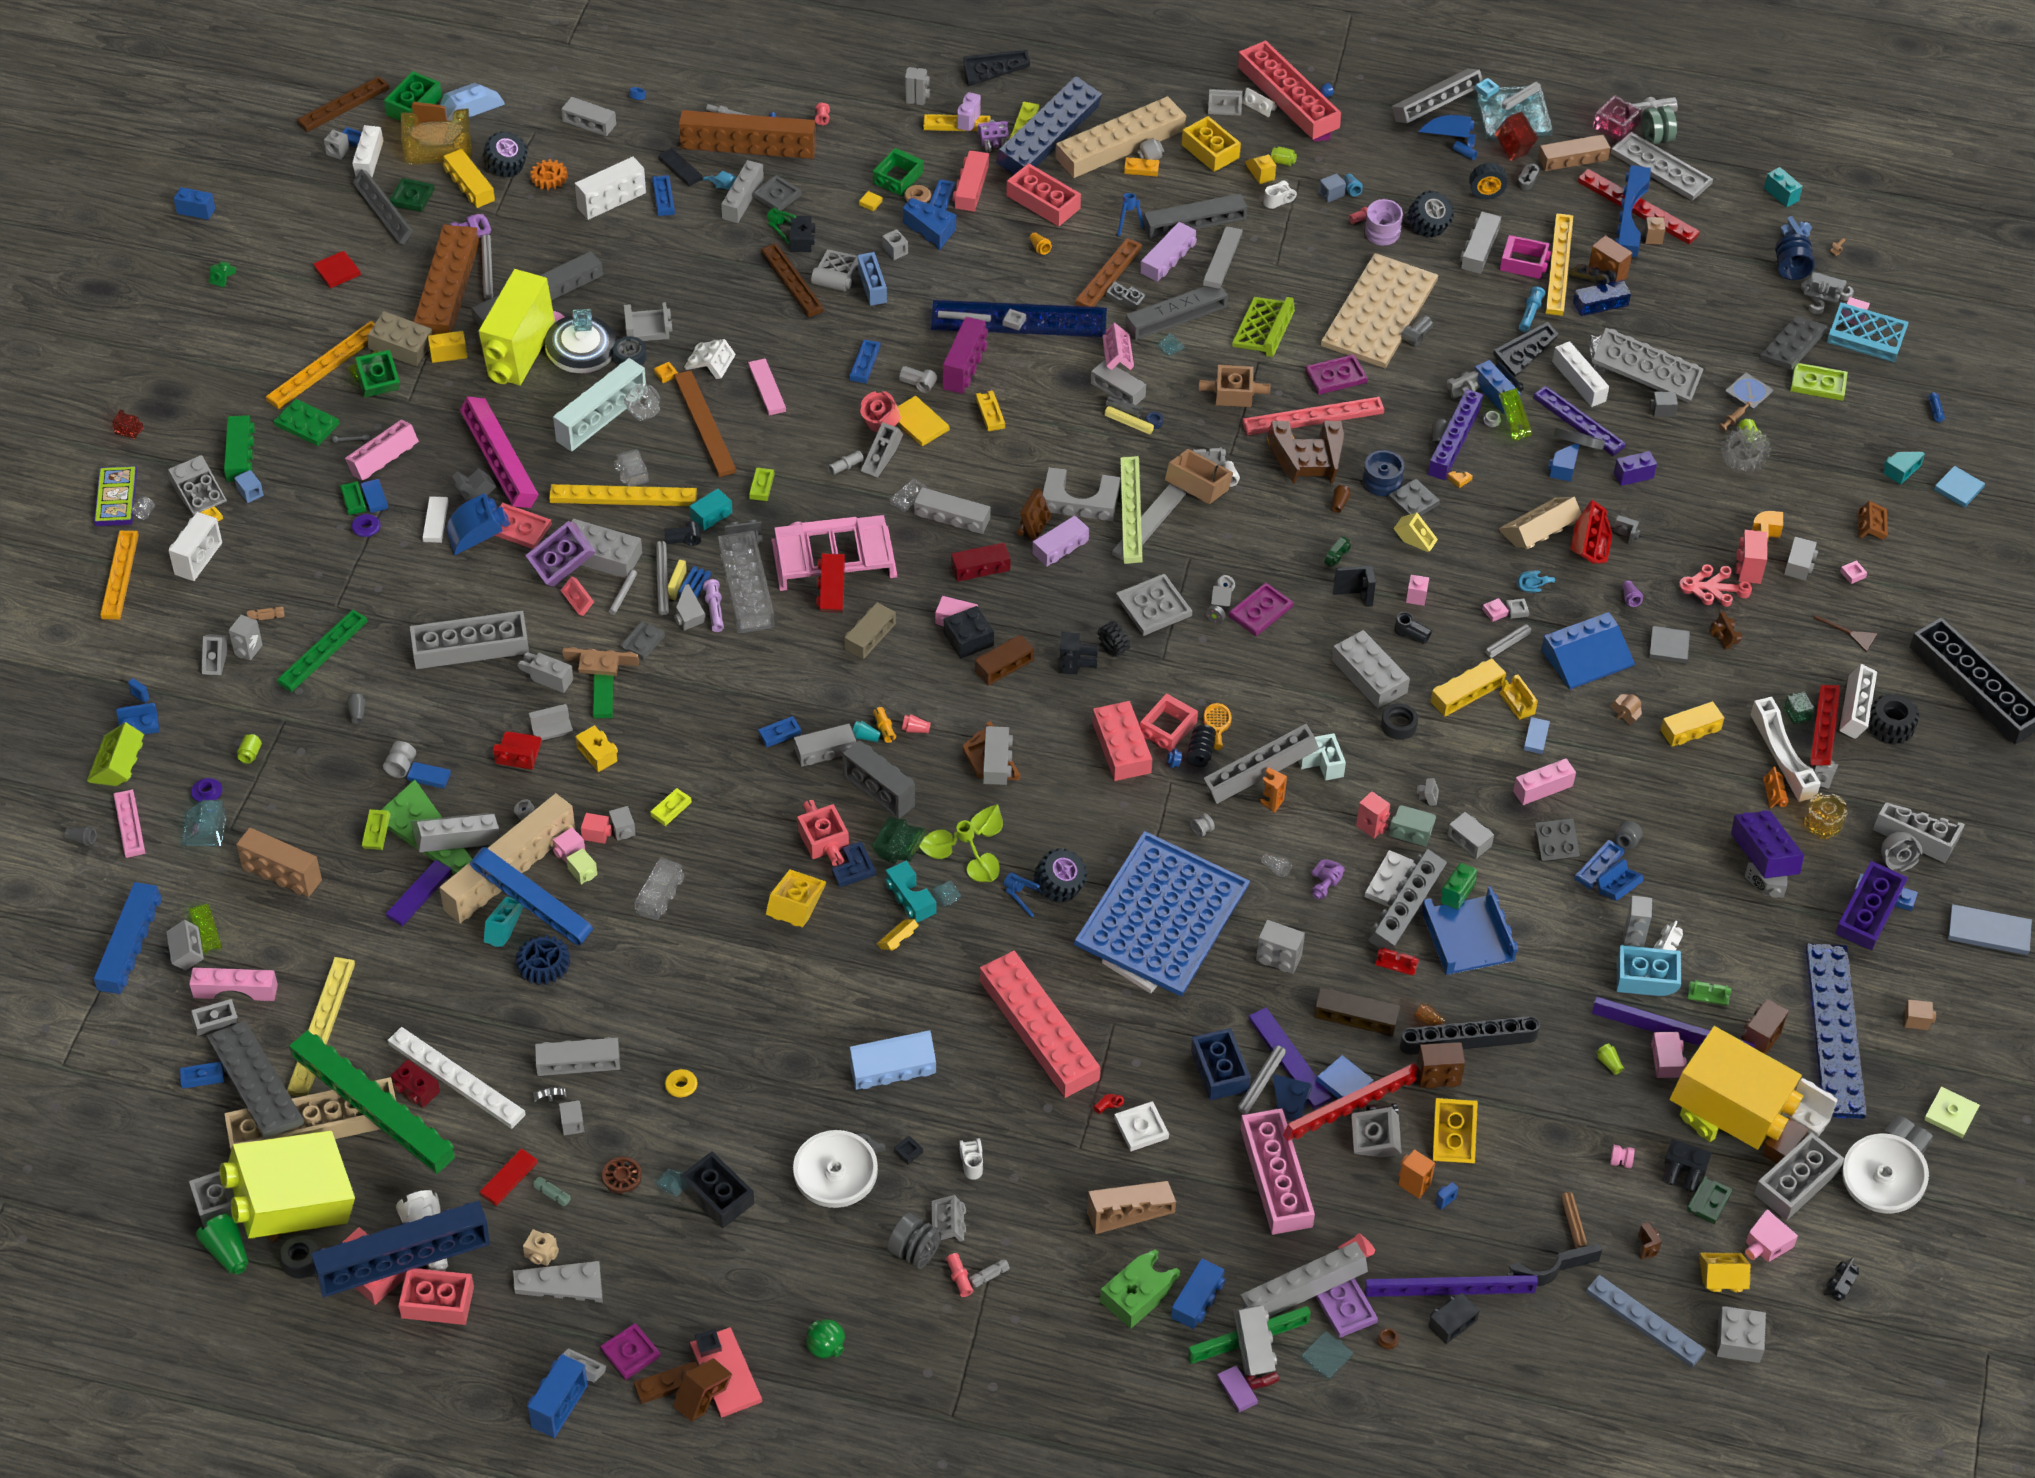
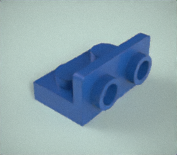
M155 703L116 709L119 726L126 722L144 735L160 732Z

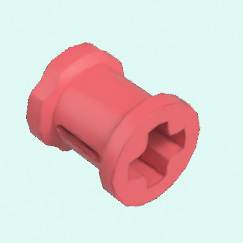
M826 103L817 104L815 106V112L817 113L815 116L816 123L826 125L830 119L828 115L830 107Z

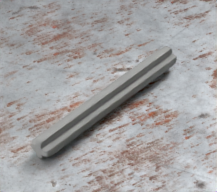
M488 234L481 236L483 291L486 300L493 298L491 236Z
M658 541L656 543L658 610L660 615H667L669 613L666 543Z

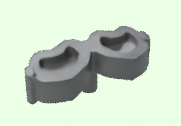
M564 1087L544 1088L533 1093L535 1102L537 1099L548 1096L549 1102L553 1101L552 1095H564L567 1097Z

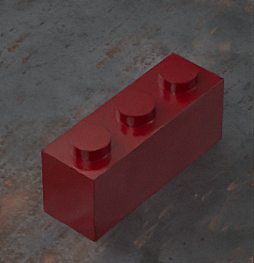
M1005 542L951 553V566L958 582L1010 571L1011 558Z

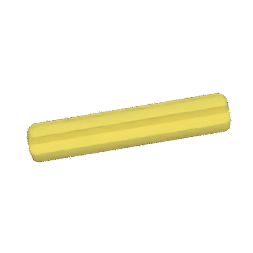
M1108 406L1105 410V416L1144 433L1151 434L1154 430L1153 424Z

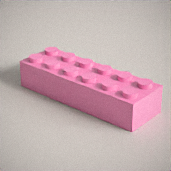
M1282 1108L1242 1115L1240 1127L1272 1235L1312 1228L1315 1216L1292 1140L1287 1142L1283 1136L1287 1122Z

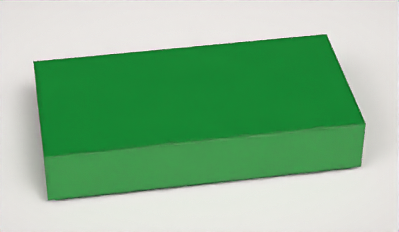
M358 481L340 485L348 515L367 511Z

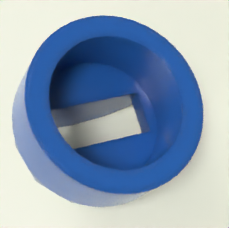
M1327 82L1320 88V93L1325 97H1330L1334 94V90L1331 84Z

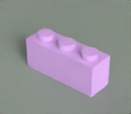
M1073 516L1033 541V555L1044 565L1049 566L1066 554H1070L1080 545H1084L1089 540V528L1076 516Z

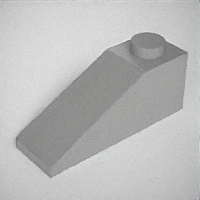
M882 422L861 472L876 478L879 477L896 452L902 439L903 433L899 428Z

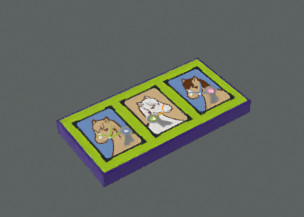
M137 466L102 467L99 469L95 526L133 524Z

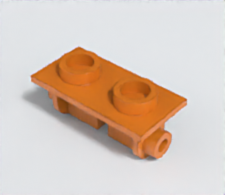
M1773 767L1763 777L1771 809L1776 804L1780 807H1785L1788 803L1787 794L1784 791L1783 775L1780 772H1776V767Z

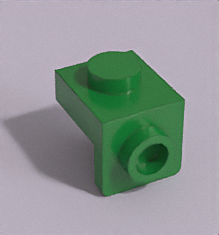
M225 261L211 266L209 283L220 287L226 286L227 277L236 273V267L231 266L229 262Z

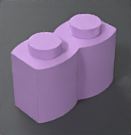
M969 92L964 96L963 103L958 108V129L966 131L973 129L975 120L980 116V95Z

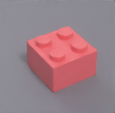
M1745 530L1743 537L1739 539L1740 549L1736 550L1735 559L1739 560V563L1736 564L1735 572L1739 574V582L1746 581L1748 583L1761 584L1767 563V532Z

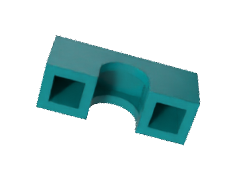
M907 861L886 870L885 884L889 890L892 889L899 904L902 903L909 918L912 917L918 923L936 914V901L927 888L918 892L909 890L916 886V873Z

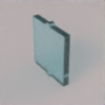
M1326 1331L1302 1355V1358L1312 1365L1314 1370H1318L1330 1379L1350 1359L1353 1352L1344 1346L1341 1340H1337Z

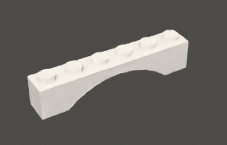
M1768 697L1754 701L1751 717L1798 802L1816 798L1821 783L1813 769L1805 765L1792 748L1784 729L1780 710L1774 699Z

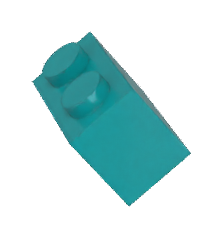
M1780 167L1767 173L1764 189L1786 208L1799 201L1803 187Z
M719 489L689 506L690 518L697 522L703 530L714 526L717 522L733 513L732 501Z

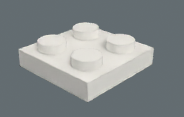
M1153 1101L1116 1113L1114 1116L1130 1151L1169 1139V1133Z

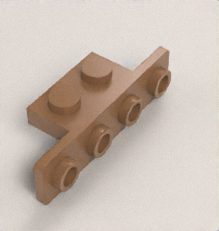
M575 647L563 648L564 660L579 662V673L617 676L618 665L639 666L638 654L633 652L621 653L613 650L597 651L595 649L583 650Z

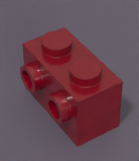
M409 1059L391 1074L394 1090L399 1094H404L412 1104H417L421 1108H424L440 1093L438 1081Z

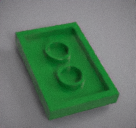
M295 399L274 420L276 427L316 446H319L340 424L338 418L298 399Z

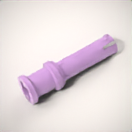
M710 579L703 583V589L706 591L705 601L709 605L712 630L720 632L724 629L720 607L722 599L719 593L720 584L717 580Z

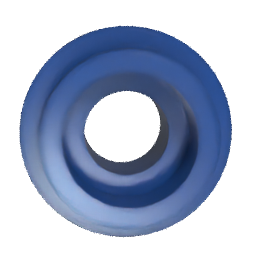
M1177 749L1168 752L1167 763H1169L1170 768L1179 767L1181 763L1182 753L1177 751Z

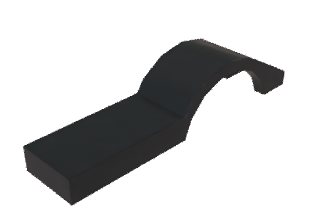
M1598 1243L1558 1253L1555 1266L1542 1272L1532 1271L1524 1267L1520 1262L1509 1265L1511 1273H1507V1276L1537 1275V1286H1544L1552 1282L1561 1270L1598 1262L1602 1249Z

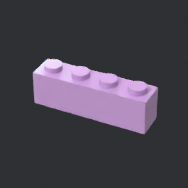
M1178 222L1143 258L1140 273L1157 282L1162 277H1165L1168 270L1174 267L1177 261L1184 257L1187 251L1196 244V230Z

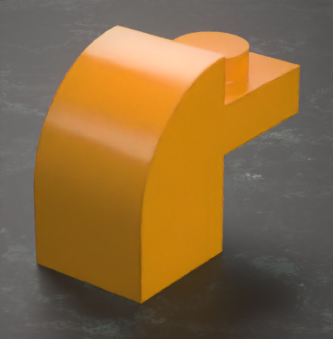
M1765 511L1758 514L1754 519L1752 531L1767 532V542L1769 537L1780 538L1783 528V512Z

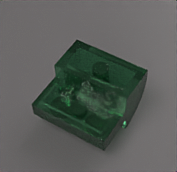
M888 817L872 847L882 859L890 863L896 864L897 860L911 862L927 832L925 828L908 825L905 819Z

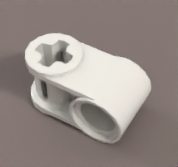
M1281 181L1275 185L1268 186L1265 189L1264 206L1273 209L1285 203H1290L1296 198L1297 192L1289 187L1287 181Z
M980 1138L970 1142L959 1141L960 1157L965 1176L974 1180L980 1178L983 1174Z

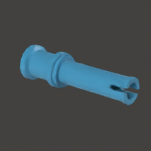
M1534 286L1530 289V297L1526 300L1527 307L1519 324V329L1522 332L1530 330L1536 310L1541 307V299L1545 296V291L1541 287Z

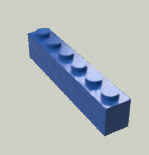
M134 882L94 977L98 991L121 994L123 987L127 986L130 970L132 971L135 967V958L141 952L142 941L148 935L149 924L154 921L155 910L161 904L162 895L159 893L158 886Z

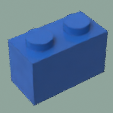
M180 187L174 197L177 214L209 220L215 210L212 193Z

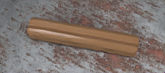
M1571 1192L1563 1193L1561 1199L1575 1248L1587 1246V1241L1574 1196Z

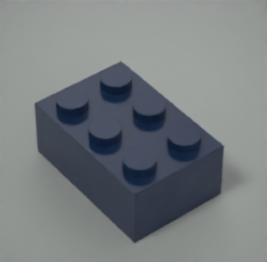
M1231 1028L1192 1037L1191 1053L1210 1100L1248 1091L1251 1077Z

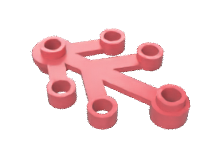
M1704 565L1701 572L1693 577H1683L1679 583L1683 593H1694L1705 605H1711L1715 597L1723 606H1730L1733 600L1732 596L1722 594L1720 591L1736 592L1740 598H1748L1752 591L1751 585L1746 581L1738 585L1719 583L1723 579L1730 577L1732 570L1728 566L1721 567L1720 573L1707 582H1700L1703 578L1710 577L1713 572L1712 566ZM1701 589H1705L1708 592L1704 593Z

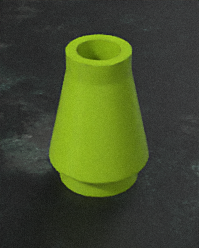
M1606 1044L1597 1050V1059L1612 1071L1614 1075L1624 1070L1614 1046L1611 1047L1610 1044Z

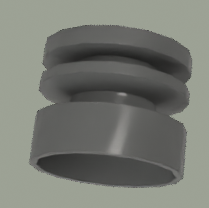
M909 1212L901 1218L893 1230L887 1246L888 1251L900 1259L906 1257V1261L909 1264H914L916 1268L922 1269L934 1256L941 1241L942 1231L937 1227L933 1228L930 1223L923 1226V1220Z

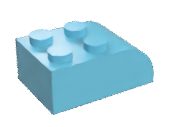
M1620 945L1617 956V992L1666 996L1679 990L1681 986V951Z

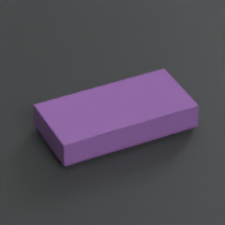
M1237 1365L1217 1374V1379L1238 1413L1258 1404L1256 1396Z

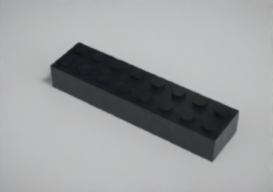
M1942 617L1914 633L1910 648L2013 744L2016 745L2035 733V702Z

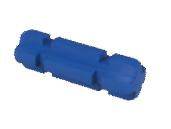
M1932 392L1928 395L1933 417L1935 421L1941 423L1945 416L1940 398L1937 393Z

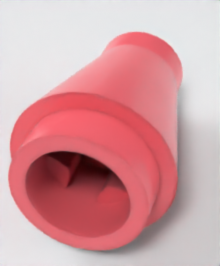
M911 714L910 716L905 715L902 730H905L906 733L928 734L931 723Z

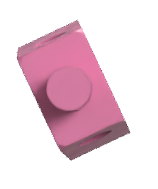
M1767 1209L1749 1232L1746 1240L1749 1247L1745 1250V1253L1751 1260H1755L1760 1255L1764 1260L1770 1262L1795 1246L1798 1235Z

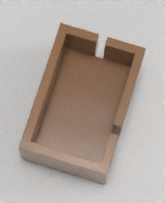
M1187 449L1169 462L1165 480L1173 486L1186 491L1188 494L1196 496L1203 502L1211 504L1229 490L1233 472L1219 465L1215 479L1212 481L1216 463Z

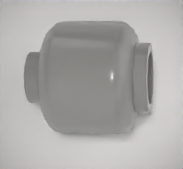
M1151 138L1140 144L1138 154L1141 159L1158 160L1162 157L1164 150L1159 140L1156 141L1154 138Z

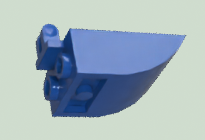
M1452 114L1436 117L1424 124L1419 132L1468 137L1467 145L1470 148L1474 146L1476 134H1469L1470 131H1473L1474 120H1471L1470 116Z
M485 493L460 506L448 521L447 533L454 556L502 532L501 524L504 527L510 525L508 515L503 507L497 508L494 499L489 498Z

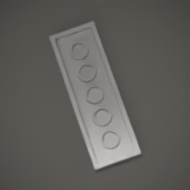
M1632 132L1611 150L1612 155L1630 165L1651 167L1650 177L1692 201L1713 182L1711 177Z

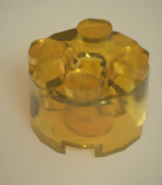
M1819 793L1813 796L1809 802L1804 824L1821 839H1829L1839 834L1843 829L1847 817V804L1836 794L1832 793L1830 796Z

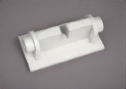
M1246 88L1242 101L1243 104L1267 117L1270 116L1271 111L1276 110L1277 105H1275L1274 101Z
M1677 921L1671 925L1667 924L1662 929V937L1654 945L1655 949H1677L1675 947L1679 945L1683 937V930L1675 927Z

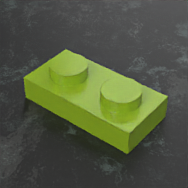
M756 468L749 494L750 499L768 501L774 478V470Z
M369 810L362 842L364 849L383 850L390 819L389 811Z

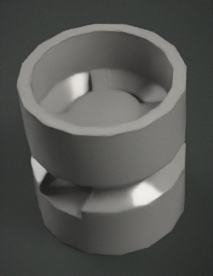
M403 741L394 742L390 749V754L383 764V769L393 777H405L416 755L415 748Z

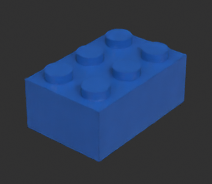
M563 1354L552 1363L549 1375L541 1380L538 1392L535 1396H531L527 1404L533 1429L553 1438L556 1437L588 1386L585 1364Z

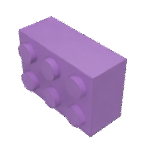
M568 521L530 551L526 557L546 585L555 586L593 556L596 551L576 523Z

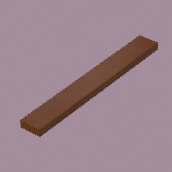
M692 371L675 374V381L718 476L722 477L736 473V467Z

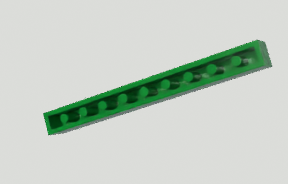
M307 1030L289 1045L291 1055L296 1061L435 1174H438L455 1159L454 1146L449 1140H443L434 1128L427 1127L419 1116L412 1115L404 1104L396 1102L391 1093H385L376 1081H370L361 1069H355L346 1057L342 1058L332 1046L324 1044L319 1035H313Z

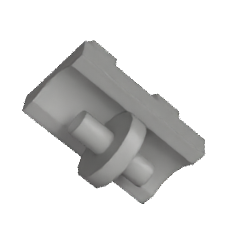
M1465 372L1460 378L1447 380V388L1451 392V398L1456 399L1463 396L1466 389L1475 391L1480 388L1478 382L1479 372Z

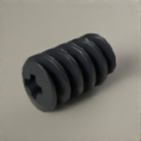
M1198 725L1192 730L1187 760L1191 765L1205 767L1208 761L1211 760L1216 730L1212 726Z

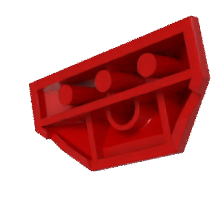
M1594 500L1589 502L1575 523L1570 550L1592 564H1605L1608 561L1612 531L1606 517V509Z

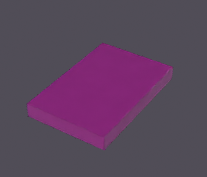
M1354 354L1305 366V372L1318 395L1367 383L1368 380Z
M1264 583L1229 612L1228 617L1254 636H1257L1292 608L1294 602L1268 583Z

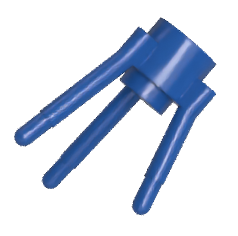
M1133 193L1123 194L1118 236H1121L1126 210H1134L1135 206L1141 228H1144L1140 200L1136 199V195Z
M1012 872L1009 873L1004 880V886L1007 887L1006 892L1031 917H1034V914L1015 892H1020L1024 886L1038 891L1037 888L1040 885L1021 878Z

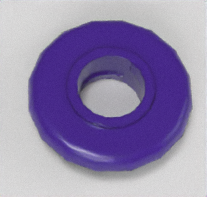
M370 514L358 516L352 522V531L361 537L372 536L381 527L379 519ZM365 525H369V526H370V527H368V528H362V527L365 526Z
M201 779L193 785L191 793L193 798L199 803H211L221 796L222 785L216 779ZM205 788H211L210 791H207V792H203V791H202V790L205 789Z

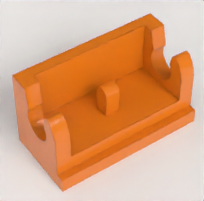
M1268 767L1266 778L1263 777V782L1265 783L1263 795L1270 798V801L1260 799V803L1275 813L1285 798L1287 776Z

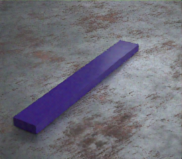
M1596 997L1592 1014L1651 1032H1679L1680 1040L1701 1046L1710 1033V1030L1600 997ZM1741 1040L1751 1047H1755V1044Z
M1537 1275L1366 1279L1364 1291L1365 1297L1459 1295L1460 1293L1464 1295L1535 1293L1538 1280Z

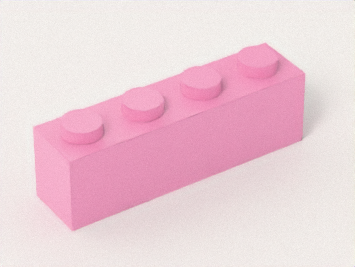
M400 420L347 456L345 460L352 475L360 480L369 478L375 471L382 469L391 460L398 458L404 451L411 449L419 441L412 425Z

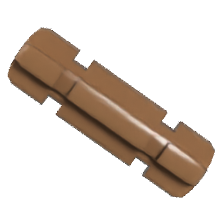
M282 606L275 607V609H257L256 612L255 610L247 611V617L254 620L274 619L276 616L277 618H283L285 615Z

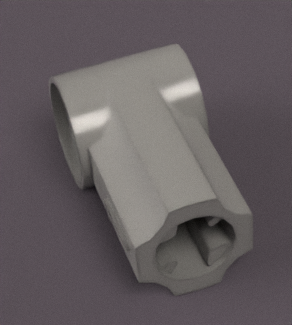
M903 366L899 381L915 385L920 392L928 393L937 381V375L928 369L921 372Z

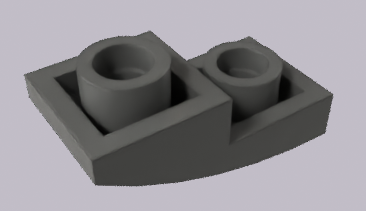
M1117 282L1112 284L1105 297L1117 303L1136 308L1146 296L1132 286L1127 289Z

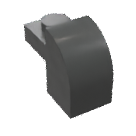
M479 468L468 478L458 471L452 476L456 482V488L460 490L467 501L483 493L488 495L496 488L490 475Z

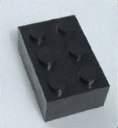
M713 1151L680 1175L681 1189L722 1229L755 1204L754 1191Z

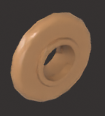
M913 185L906 189L904 196L907 201L912 197L926 203L931 198V192L925 186Z

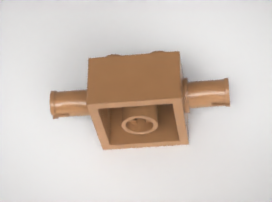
M1218 365L1217 379L1215 381L1199 380V391H1214L1216 393V405L1251 407L1254 394L1270 395V383H1255L1253 381V367Z

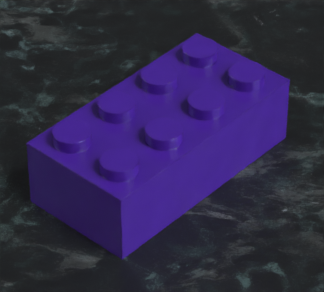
M1770 810L1734 815L1731 835L1764 879L1801 873L1804 854Z
M1871 861L1838 924L1835 934L1872 951L1905 887L1908 877Z

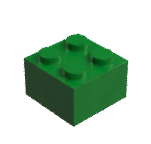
M390 350L355 357L354 368L364 398L399 390L400 380Z

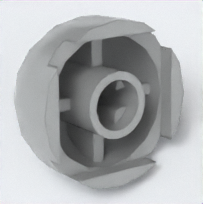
M1903 831L1890 834L1884 840L1881 847L1882 858L1891 870L1900 868L1899 871L1908 870L1916 865L1919 861L1920 853L1922 854L1923 852L1919 841L1912 834Z

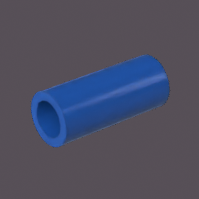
M1459 141L1453 146L1454 151L1471 160H1474L1478 155V151Z

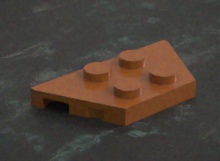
M991 721L986 723V726L994 727ZM986 727L981 732L978 731L974 734L973 738L963 745V752L977 778L984 779ZM1013 760L1008 762V765H1011V777H1007V780H1020V773Z

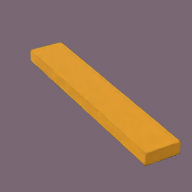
M119 530L100 614L101 619H121L139 537L138 531Z

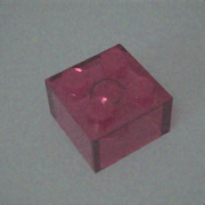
M1613 95L1596 112L1593 127L1621 141L1639 125L1642 109Z

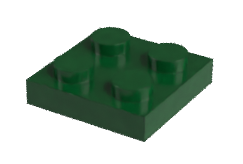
M402 178L392 194L390 202L396 207L422 212L435 190L434 185Z

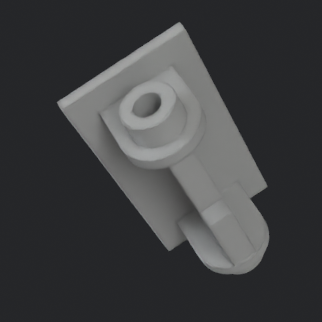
M1222 447L1209 449V452H1206V449H1193L1197 454L1216 463V466H1221L1226 462V449H1222Z

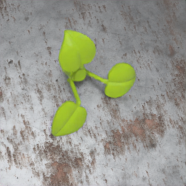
M996 804L980 811L972 818L971 822L966 820L959 822L956 826L957 832L954 833V839L951 833L946 830H936L929 833L926 837L917 841L920 849L929 857L943 859L952 854V845L956 844L958 838L962 842H969L976 858L970 861L967 866L969 877L977 882L994 881L1000 871L997 858L990 853H985L979 857L972 839L974 838V833L977 835L982 833L986 837H991L1001 831L1003 820L999 806Z

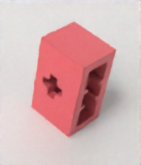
M1371 791L1359 803L1356 826L1374 839L1379 834H1383L1388 828L1387 821L1390 816V803Z

